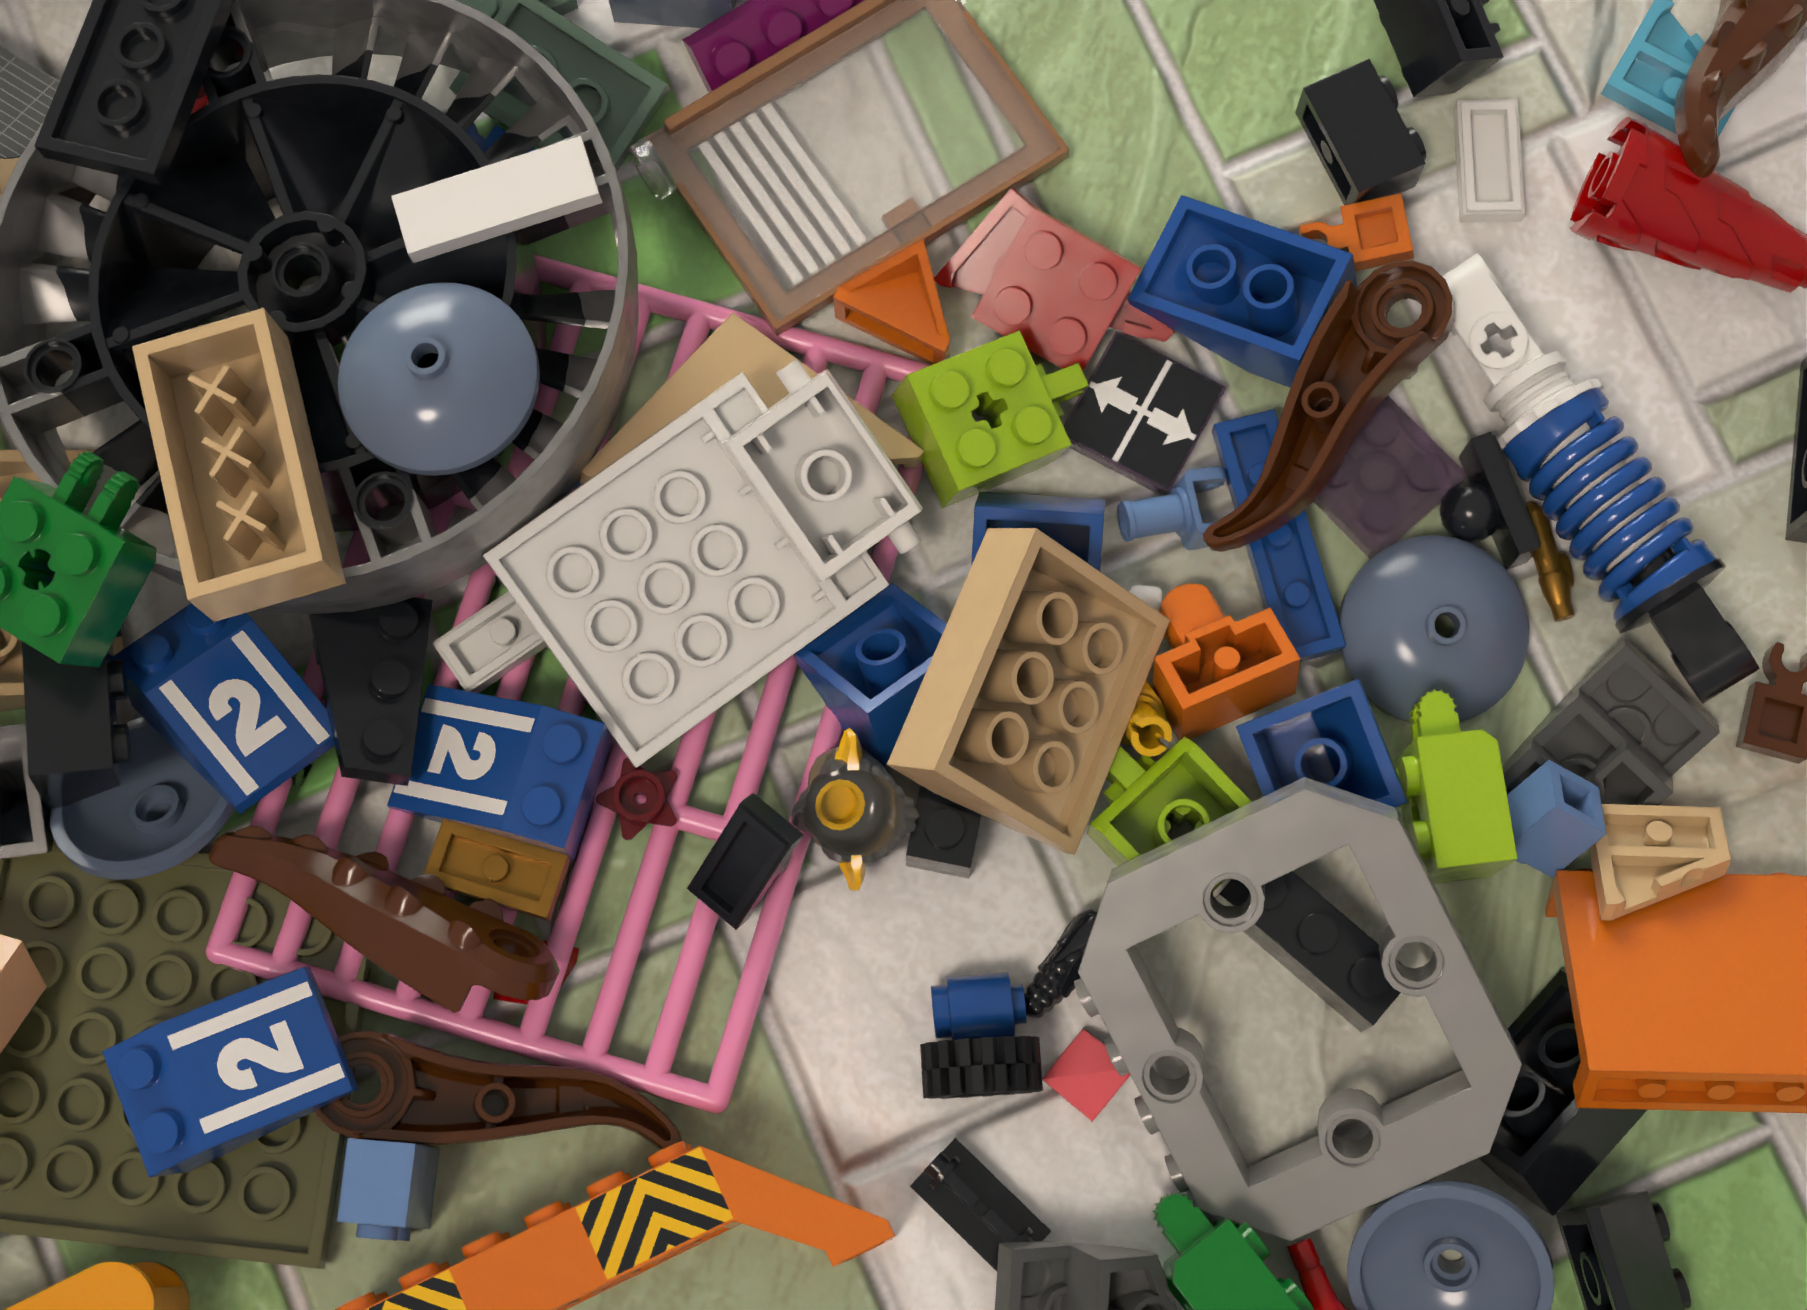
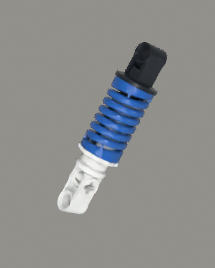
M1478 253L1443 275L1442 277L1445 278L1455 301V322L1450 331L1454 335L1457 334L1493 389L1486 395L1483 401L1490 412H1499V416L1505 421V425L1508 428L1498 439L1502 453L1511 461L1519 478L1530 482L1529 493L1537 500L1544 501L1542 512L1546 518L1557 521L1556 533L1559 538L1571 541L1569 552L1572 557L1585 561L1583 573L1586 578L1593 581L1603 580L1598 588L1600 599L1605 602H1614L1621 599L1613 613V618L1616 621L1615 627L1619 633L1630 631L1651 622L1672 653L1670 656L1702 704L1759 670L1757 662L1732 625L1723 619L1704 591V588L1726 568V565L1721 558L1717 559L1704 540L1695 539L1689 542L1686 536L1694 530V525L1689 518L1681 517L1670 524L1667 522L1669 518L1680 510V504L1675 498L1666 497L1657 504H1653L1652 500L1665 492L1666 484L1660 477H1652L1642 484L1638 482L1652 470V463L1648 458L1644 456L1638 457L1627 464L1625 463V460L1633 456L1638 450V443L1635 438L1631 436L1623 437L1613 444L1610 439L1623 431L1624 422L1617 416H1612L1605 420L1601 412L1607 409L1609 400L1602 391L1603 385L1600 381L1594 378L1575 384L1570 379L1568 372L1564 370L1567 362L1560 351L1557 350L1545 355L1509 304L1508 297L1494 274ZM1497 333L1504 340L1514 336L1510 341L1513 353L1505 358L1497 351L1486 355L1491 350L1488 339Z

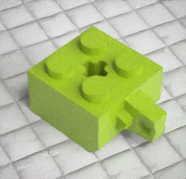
M1019 330L907 374L891 396L912 442L924 450L921 462L942 508L975 496L979 494V491H987L1036 471L1057 460L1072 445L1060 420L1064 415L1060 404L1081 395L1083 390L1088 388L1089 384L1079 363L1046 375L1041 364L1035 365ZM975 412L979 417L984 416L987 421L980 420L976 422L972 413Z
M1185 736L1157 762L1151 757L1144 755L1135 761L1119 745L1106 777L1111 785L1103 792V795L1111 805L1090 823L1086 834L1119 866L1172 841L1167 835L1171 828L1168 820L1177 826L1186 820L1191 823L1194 828L1193 830L1252 801L1197 744ZM1226 880L1217 883L1212 889V893Z

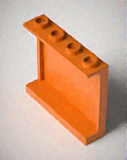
M1592 869L1556 870L1545 906L1546 917H1557L1577 1035L1581 1062L1573 1083L1576 1108L1807 1113V876L1790 875L1787 873H1773L1769 875L1725 874L1722 877L1609 921L1601 920Z

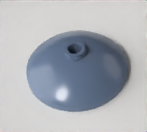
M440 282L415 286L399 292L380 303L360 322L352 333L342 354L339 366L338 395L341 409L350 429L360 443L371 454L387 465L419 475L438 476L463 472L477 467L498 455L518 436L527 423L536 403L539 390L540 369L538 355L534 342L519 316L506 303L491 293L459 283ZM429 353L438 354L436 363L431 367H418V362L424 355Z
M1428 535L1408 538L1374 555L1360 568L1350 582L1344 594L1338 618L1346 647L1340 652L1352 681L1360 679L1367 698L1371 703L1385 713L1405 722H1408L1411 717L1409 712L1413 710L1412 706L1417 704L1419 698L1424 696L1427 691L1431 692L1433 689L1435 691L1442 689L1443 693H1449V697L1454 698L1453 703L1457 705L1454 711L1458 713L1459 722L1469 720L1484 713L1500 701L1515 683L1523 667L1529 644V622L1526 606L1521 592L1509 572L1500 562L1480 547L1448 536ZM1439 615H1445L1453 622L1454 631L1449 638L1440 636L1435 630V620Z
M143 717L126 722L129 727L131 741V763L120 764V786L61 808L50 809L51 831L58 847L72 864L93 876L115 880L135 879L154 875L179 865L205 847L219 833L234 810Z
M1430 1181L1416 1185L1379 1202L1365 1216L1351 1243L1347 1264V1283L1355 1310H1551L1554 1296V1269L1550 1251L1540 1231L1532 1220L1511 1201L1489 1189L1470 1183ZM1445 1250H1456L1463 1255V1258L1457 1262H1450L1445 1260L1440 1254Z

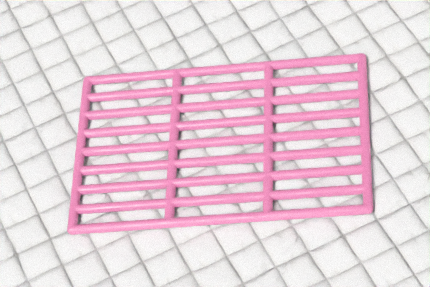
M533 254L541 282L569 289L568 293L616 290L617 277ZM638 283L639 322L631 371L651 313L686 322L667 380L706 341L709 330H716L732 313H735L784 350L804 355L802 363L818 374L826 370L828 362L862 371L863 375L855 401L874 415L877 413L887 379L902 382L907 374L930 366L926 363L797 327H791L776 336L764 318ZM557 324L548 350L573 355L582 326ZM539 383L538 395L533 409L552 417L560 391ZM615 416V418H614V421H613V423H612V426H611V428H610V430H609L607 436L605 437V439H604L603 443L601 444V446H600L599 450L597 451V453H598V452L605 446V444L608 442L609 437H610V434H611V431H612V428H613V425H614V422H615V419H616V416ZM515 445L507 471L517 479L534 459ZM922 462L916 468L906 469L903 468L902 464H899L897 471L916 497L924 471ZM463 491L429 510L438 535L448 529L456 506L477 511ZM360 530L354 531L342 568L371 562ZM886 536L874 545L871 558L889 583L898 550L889 537ZM488 563L471 573L452 629L487 606L497 577ZM422 594V595H419V596H415V597L424 598L425 594ZM313 648L302 680L326 708L327 700L322 699L325 692L320 665H317ZM536 654L501 678L495 697L521 701ZM794 655L768 673L723 816L687 805L717 710L682 735L671 770L677 773V779L667 797L677 822L672 827L653 824L582 1046L547 1036L545 1033L617 813L596 802L598 794L615 786L621 775L623 760L627 758L615 740L613 741L602 778L599 782L547 943L560 972L549 996L539 1000L528 1001L520 1027L483 1017L491 990L482 986H472L461 1011L453 1013L436 1002L421 998V993L400 980L396 990L356 980L363 955L345 941L334 972L298 961L299 955H296L298 948L302 949L313 917L292 900L289 903L286 917L272 953L232 943V941H237L249 907L246 904L247 897L252 898L258 880L237 872L232 873L220 907L221 909L206 946L208 960L214 964L234 967L231 968L234 970L251 972L255 976L268 980L302 967H310L320 993L324 997L344 1003L350 1002L364 1009L554 1066L591 1070L610 1076L634 1090L707 1112L721 1113L725 1111L732 1096L810 842L811 833L800 831L804 835L793 850L788 866L774 879L767 890L708 1084L670 1073L719 918L718 914L698 898L645 1065L607 1053L678 831L681 830L712 839L716 843L739 804L751 793L757 795L798 665ZM442 658L433 685L458 690L460 683ZM568 676L557 710L582 717L587 701ZM826 704L794 805L799 800L800 794L808 787L809 772L816 758L822 753L839 746L844 730ZM339 764L313 835L320 838L327 847L335 850L337 849L361 780L341 777ZM289 778L258 801L250 823L251 826L263 827L271 835L275 834L293 783L292 778ZM639 793L635 796L634 801L636 804L642 805L646 802L647 797L645 794ZM390 808L375 852L385 855L389 863V870L396 873L415 815ZM792 816L789 819L790 824H792ZM445 890V896L454 900L456 893ZM500 907L503 912L504 922L513 925L517 911Z

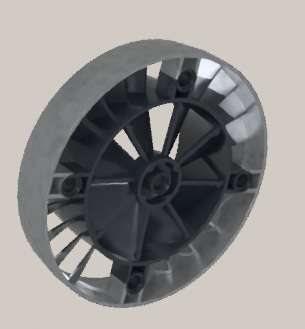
M235 0L196 99L197 101L206 95L209 104L190 115L163 186L44 158L34 146L43 125L42 123L20 156L0 197V414L5 427L24 460L42 483L49 484L57 489L64 474L68 472L71 463L56 427L125 401L140 420L92 452L104 460L103 464L105 466L103 467L104 472L100 476L101 479L97 481V486L86 507L92 508L99 493L103 491V486L106 485L107 480L113 474H117L118 471H124L137 479V484H139L138 490L159 468L132 346L172 335L173 331L245 304L250 311L265 308L289 339L333 531L360 530L371 562L342 568L346 584L264 607L261 610L301 614L353 612L394 604L419 596L472 573L487 563L483 554L570 492L579 480L581 471L596 455L607 436L627 387L635 355L639 322L637 251L631 214L606 144L592 116L571 85L542 54L515 32L486 14L456 0ZM372 54L403 57L394 87L367 79ZM322 56H333L332 75L291 76L273 80L269 68L285 63ZM439 64L470 74L446 114L421 99ZM504 90L528 105L530 109L483 153L465 131L494 98ZM557 131L564 138V140L559 142L578 136L582 137L603 203L416 263L412 262L407 253L391 196L525 154ZM96 194L111 201L107 212L89 206ZM275 197L283 214L277 219L268 204V201ZM610 213L618 249L616 290L543 294L530 244ZM215 244L242 255L237 272L197 268ZM63 256L91 261L90 270L63 267L60 264ZM321 276L315 286L307 290H299L302 283L308 278ZM430 283L465 284L491 293L506 303L519 316L526 326L537 351L540 369L539 383L579 399L565 423L535 409L532 410L527 423L512 441L514 445L534 459L517 479L496 461L504 450L487 462L463 472L438 476L408 473L387 465L376 458L360 443L350 429L339 401L338 373L340 365L333 347L341 342L346 347L352 333L360 322L380 303L399 292ZM90 321L88 324L46 339V323ZM547 322L607 329L604 345L598 359L546 350ZM429 353L424 355L419 360L418 367H431L436 363L438 354ZM73 370L72 376L67 382L55 386L62 374ZM159 475L129 508L120 527L157 548L156 562L151 571L184 586L179 560L171 558L176 550ZM463 491L477 511L438 535L429 510Z

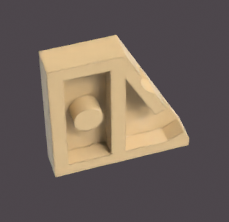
M1602 804L1606 835L1589 848L1601 920H1614L1726 874L1731 856L1720 807Z

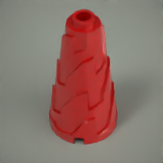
M1627 117L1616 126L1607 140L1621 147L1617 154L1609 152L1606 156L1598 153L1573 208L1570 219L1575 222L1570 227L1573 233L1587 240H1594L1608 246L1638 251L1692 269L1700 270L1703 268L1730 278L1751 280L1789 293L1793 292L1798 286L1804 289L1807 288V234L1787 223L1773 209L1752 198L1749 191L1717 171L1713 170L1711 175L1705 178L1697 177L1687 165L1680 146L1652 130L1646 124Z

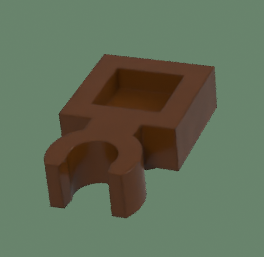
M1777 642L1766 651L1762 661L1763 672L1769 680V685L1756 681L1748 688L1736 747L1799 764L1807 759V695L1801 693L1803 684L1807 682V653L1801 657L1798 672H1791L1782 663L1784 644Z

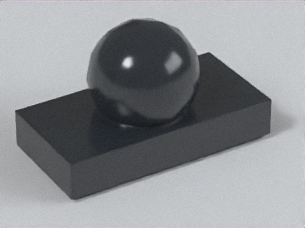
M1489 432L1472 438L1459 455V460L1468 481L1454 485L1443 496L1440 505L1441 522L1451 536L1466 542L1482 541L1492 535L1506 570L1527 563L1539 550L1541 541L1495 434L1492 435Z
M751 793L739 804L687 889L737 930L750 918L774 879L786 869L793 850L804 834L756 794Z

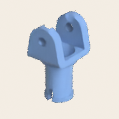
M1225 468L1190 469L1171 489L1170 495L1135 501H1120L1117 506V520L1122 538L1127 542L1133 541L1136 538L1176 532L1181 537L1183 547L1187 550L1208 547L1203 541V533L1215 522H1202L1196 494L1223 486L1224 481H1228Z

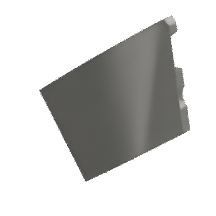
M1625 638L1548 714L1505 762L1502 768L1507 794L1510 793L1546 761L1551 760L1598 786L1601 804L1659 806L1674 792L1672 775L1720 733L1719 725Z
M1072 1242L999 1243L995 1310L1178 1309L1167 1296L1168 1282L1158 1255L1150 1251Z

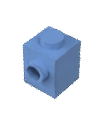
M1551 760L1546 761L1507 794L1518 858L1515 861L1521 864H1528L1552 878L1555 876L1556 870H1563L1606 835L1599 787Z

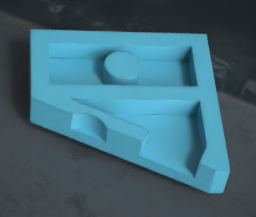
M1654 0L1602 90L1601 95L1677 134L1674 113L1676 94L1682 80L1705 43L1697 33L1690 37L1670 12L1674 6L1672 0ZM1735 107L1720 119L1718 137Z

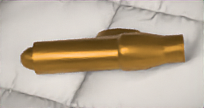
M1528 502L1525 506L1541 541L1540 548L1533 555V559L1539 576L1538 582L1542 594L1551 608L1555 622L1571 619L1575 614L1571 604L1570 587L1574 585V578L1570 561L1565 552H1558L1548 518L1545 517L1540 506L1536 502Z

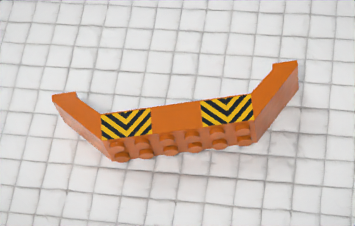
M683 1140L649 1156L647 1159L652 1169L632 1178L630 1173L624 1174L622 1170L585 1188L590 1197L587 1201L571 1207L570 1202L562 1204L561 1201L547 1205L524 1217L523 1219L528 1229L513 1237L510 1236L509 1232L500 1234L499 1231L490 1233L462 1247L461 1251L465 1260L451 1267L448 1261L437 1264L436 1261L429 1263L398 1279L402 1291L391 1296L388 1295L387 1291L377 1295L374 1292H370L335 1310H567L741 1224L824 1250L832 1267H837L896 1238V1235L886 1219L700 1145L692 1149L691 1144H686Z

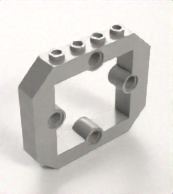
M1306 777L1111 869L1078 969L1080 978L1074 981L1077 995L1090 1017L1099 1014L1111 1036L1105 1039L1104 1043L1113 1066L1120 1076L1130 1073L1141 1094L1135 1098V1105L1144 1126L1151 1135L1160 1132L1171 1153L1165 1156V1163L1179 1192L1184 1193L1190 1190L1199 1209L1240 1224L1246 1222L1251 1228L1288 1241L1300 1238L1490 1153L1522 1066L1517 1047L1397 809ZM1349 845L1389 923L1381 935L1379 945L1381 964L1386 980L1394 989L1404 995L1426 996L1462 1070L1384 1106H1380L1372 1095L1363 1090L1347 1088L1336 1091L1324 1100L1319 1109L1317 1136L1249 1166L1203 1078L1205 1056L1202 1045L1193 1034L1177 1027L1136 944L1198 915L1203 918L1208 926L1219 932L1233 934L1245 931L1258 921L1263 912L1266 883ZM1235 879L1245 884L1249 889L1250 895L1241 905L1225 906L1216 900L1212 889L1222 880ZM1422 942L1432 948L1433 956L1424 966L1409 968L1400 964L1396 959L1400 948L1407 943ZM1174 1056L1181 1059L1187 1065L1188 1072L1178 1079H1165L1154 1070L1153 1063L1160 1057ZM1348 1119L1360 1120L1370 1128L1365 1137L1353 1142L1339 1138L1334 1130L1338 1124Z

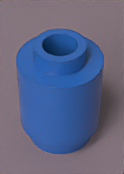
M1008 972L946 978L947 985L931 986L936 1039L952 1037V1040L965 1038L1015 1036L1014 1024L1027 1023L1023 984L1010 985Z

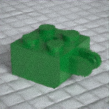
M83 451L82 454H78L76 459H73L72 464L69 465L68 472L64 474L57 489L46 483L16 476L13 477L0 502V628L59 664L99 668L155 565L157 548L120 527L131 506V501L135 499V494L138 492L137 487L139 486L137 484L138 480L128 473L118 471L117 474H113L107 480L106 485L103 486L104 489L99 493L92 508L86 507L97 486V481L101 479L100 476L104 472L103 467L105 466L103 464L104 460L90 451Z
M1180 1192L1177 1195L1176 1193L1166 1194V1197H1160V1201L1154 1204L1156 1208L1152 1212L1155 1214L1153 1220L1157 1222L1156 1227L1160 1226L1162 1228L1161 1233L1176 1251L1163 1263V1271L1168 1282L1167 1289L1184 1310H1314L1307 1297L1289 1277L1286 1280H1283L1281 1277L1276 1279L1263 1263L1271 1253L1257 1233L1246 1222L1242 1225L1239 1223L1234 1225L1230 1219L1214 1221L1211 1224L1199 1207L1192 1205L1193 1200H1189L1187 1195H1180Z

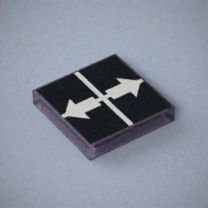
M1115 331L1088 380V388L1084 389L1083 393L1080 394L1063 425L1072 444L1069 448L1161 496L1169 495L1221 401L1226 387Z

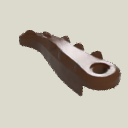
M1721 0L1712 34L1698 52L1682 80L1674 105L1675 128L1679 145L1687 165L1697 177L1705 178L1711 175L1719 161L1718 126L1720 119L1768 79L1794 51L1807 29V0Z
M1413 260L1396 261L1374 270L1356 288L1351 281H1346L1312 336L1296 371L1262 473L1254 489L1236 510L1210 525L1203 533V541L1212 551L1223 552L1250 544L1280 529L1303 512L1316 499L1331 477L1337 474L1343 464L1344 455L1361 428L1364 425H1368L1373 419L1380 403L1402 380L1411 379L1417 373L1419 364L1447 339L1455 322V301L1445 278L1435 269ZM1402 299H1412L1422 305L1419 319L1409 327L1397 328L1387 322V314L1390 308Z
M251 825L219 836L214 841L210 851L209 860L212 864L251 877L279 891L367 959L396 979L453 1013L461 1011L471 987L474 985L482 986L500 995L520 1000H539L549 996L559 975L558 964L549 947L532 933L504 922L503 912L497 902L485 899L476 901L468 907L445 896L446 889L443 880L438 876L424 874L409 880L390 871L387 857L382 853L374 851L354 856L329 848L320 838L310 834L291 839L271 835L263 827Z
M374 1031L348 1032L338 1037L350 1069L366 1065L373 1068L379 1074L381 1079L379 1095L373 1101L366 1104H356L343 1097L314 1111L316 1116L330 1130L350 1138L420 1145L478 1143L592 1125H608L626 1129L636 1133L660 1150L682 1141L679 1130L664 1112L633 1088L610 1076L591 1070L566 1066L517 1065L478 1061L424 1047L388 1032L383 1034Z

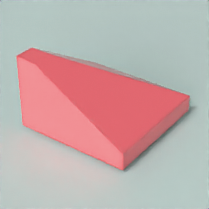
M1082 1029L1045 1074L1042 1081L1093 1122L1129 1078L1130 1073L1120 1076L1110 1060L1105 1044Z

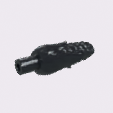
M1094 909L1084 910L1069 923L1052 951L1038 966L1039 972L1035 974L1032 983L1028 985L1024 994L1027 1016L1032 1018L1042 1017L1045 1012L1051 1011L1056 1004L1063 1000V997L1067 998L1075 989L1074 981L1080 978L1078 969L1097 914Z

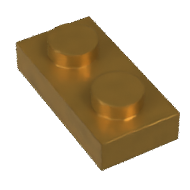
M443 819L424 874L438 876L443 880L445 889L477 900L491 899L497 902L500 907L550 922L571 859L568 855Z

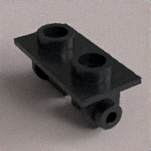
M956 1138L924 1169V1172L910 1185L996 1271L999 1243L1042 1242L1051 1232Z

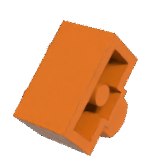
M1189 583L1180 585L1167 593L1161 603V614L1170 619L1164 636L1172 649L1154 657L1153 689L1160 698L1165 708L1166 718L1179 741L1184 736L1189 740L1296 694L1300 657L1270 607L1234 622L1231 615L1225 616L1213 593L1202 584Z

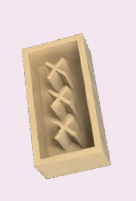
M265 308L132 346L187 600L212 621L216 622L346 584L289 339Z

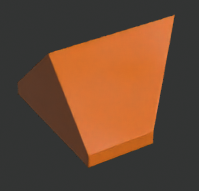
M923 238L838 287L833 296L836 319L930 365L950 358V337Z

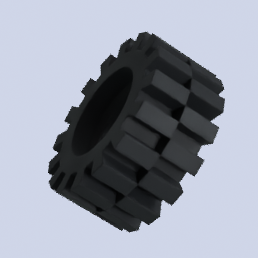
M1037 1036L965 1038L920 1044L924 1099L986 1097L1043 1091L1040 1039Z

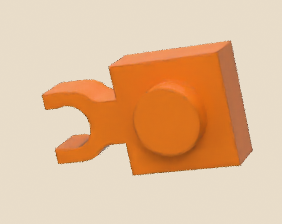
M1402 193L1340 206L1343 224L1331 226L1324 222H1314L1299 226L1301 236L1311 240L1322 239L1329 246L1352 253L1355 271L1387 265L1391 262L1414 259Z

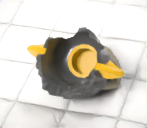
M851 728L844 730L839 746L822 753L816 758L809 772L808 787L800 794L799 800L794 805L791 813L792 824L796 829L811 833L813 841L822 847V851L826 856L838 862L848 887L852 891L860 890L864 881L866 863H873L876 859L887 856L888 851L893 850L899 840L906 837L907 833L915 830V820L920 816L914 807L913 799L905 795L903 788L899 786L894 776L880 761L866 754L860 744L858 735Z

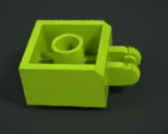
M1435 689L1431 692L1427 691L1424 696L1419 698L1417 704L1412 706L1413 710L1409 712L1411 717L1408 722L1412 723V726L1409 728L1412 742L1394 760L1396 772L1408 800V803L1401 805L1404 824L1434 884L1489 878L1518 859L1498 740L1483 729L1461 732L1458 713L1454 711L1457 706L1453 703L1454 698H1450L1449 693H1443L1442 689L1440 691H1435Z

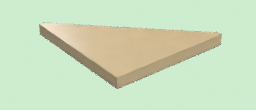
M732 313L589 461L581 471L579 482L583 484L741 372L747 377L767 408H770L790 394L776 373L797 358L735 313ZM798 360L810 378L818 375V373ZM845 394L893 465L902 464L903 468L906 469L916 468L920 464L924 454L923 449Z

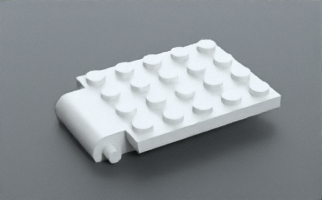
M798 359L783 367L776 375L790 394L770 408H767L744 373H739L483 554L486 562L601 722L606 724L610 734L635 768L889 586L888 581L868 554L867 550L886 536L889 537L900 554H904L921 542V538L908 520L921 512L923 507L828 369L810 378Z

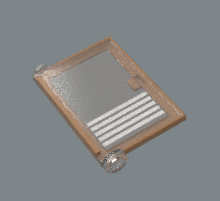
M864 0L664 119L663 127L628 147V152L635 168L648 189L658 200L664 199L675 191L678 193L776 336L831 304L833 296L840 285L922 238L925 245L1002 199L1011 187L1018 189L1069 158L1070 149L963 4L970 0Z

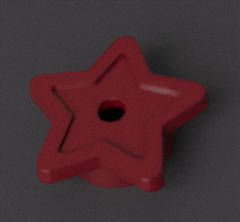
M625 758L620 778L615 786L598 794L596 802L619 814L622 837L625 840H632L648 824L672 827L676 824L677 819L667 797L676 782L677 773L674 770L651 773L644 770L641 766L635 768L630 760ZM639 793H643L647 797L646 802L642 805H638L634 801L635 796Z

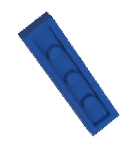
M1275 409L1213 425L1211 432L1221 465L1226 471L1228 479L1226 482L1235 510L1250 495L1262 473L1278 425ZM1304 510L1280 529L1245 545L1264 609L1269 607L1272 609L1298 653L1300 662L1338 653L1346 647L1309 521Z

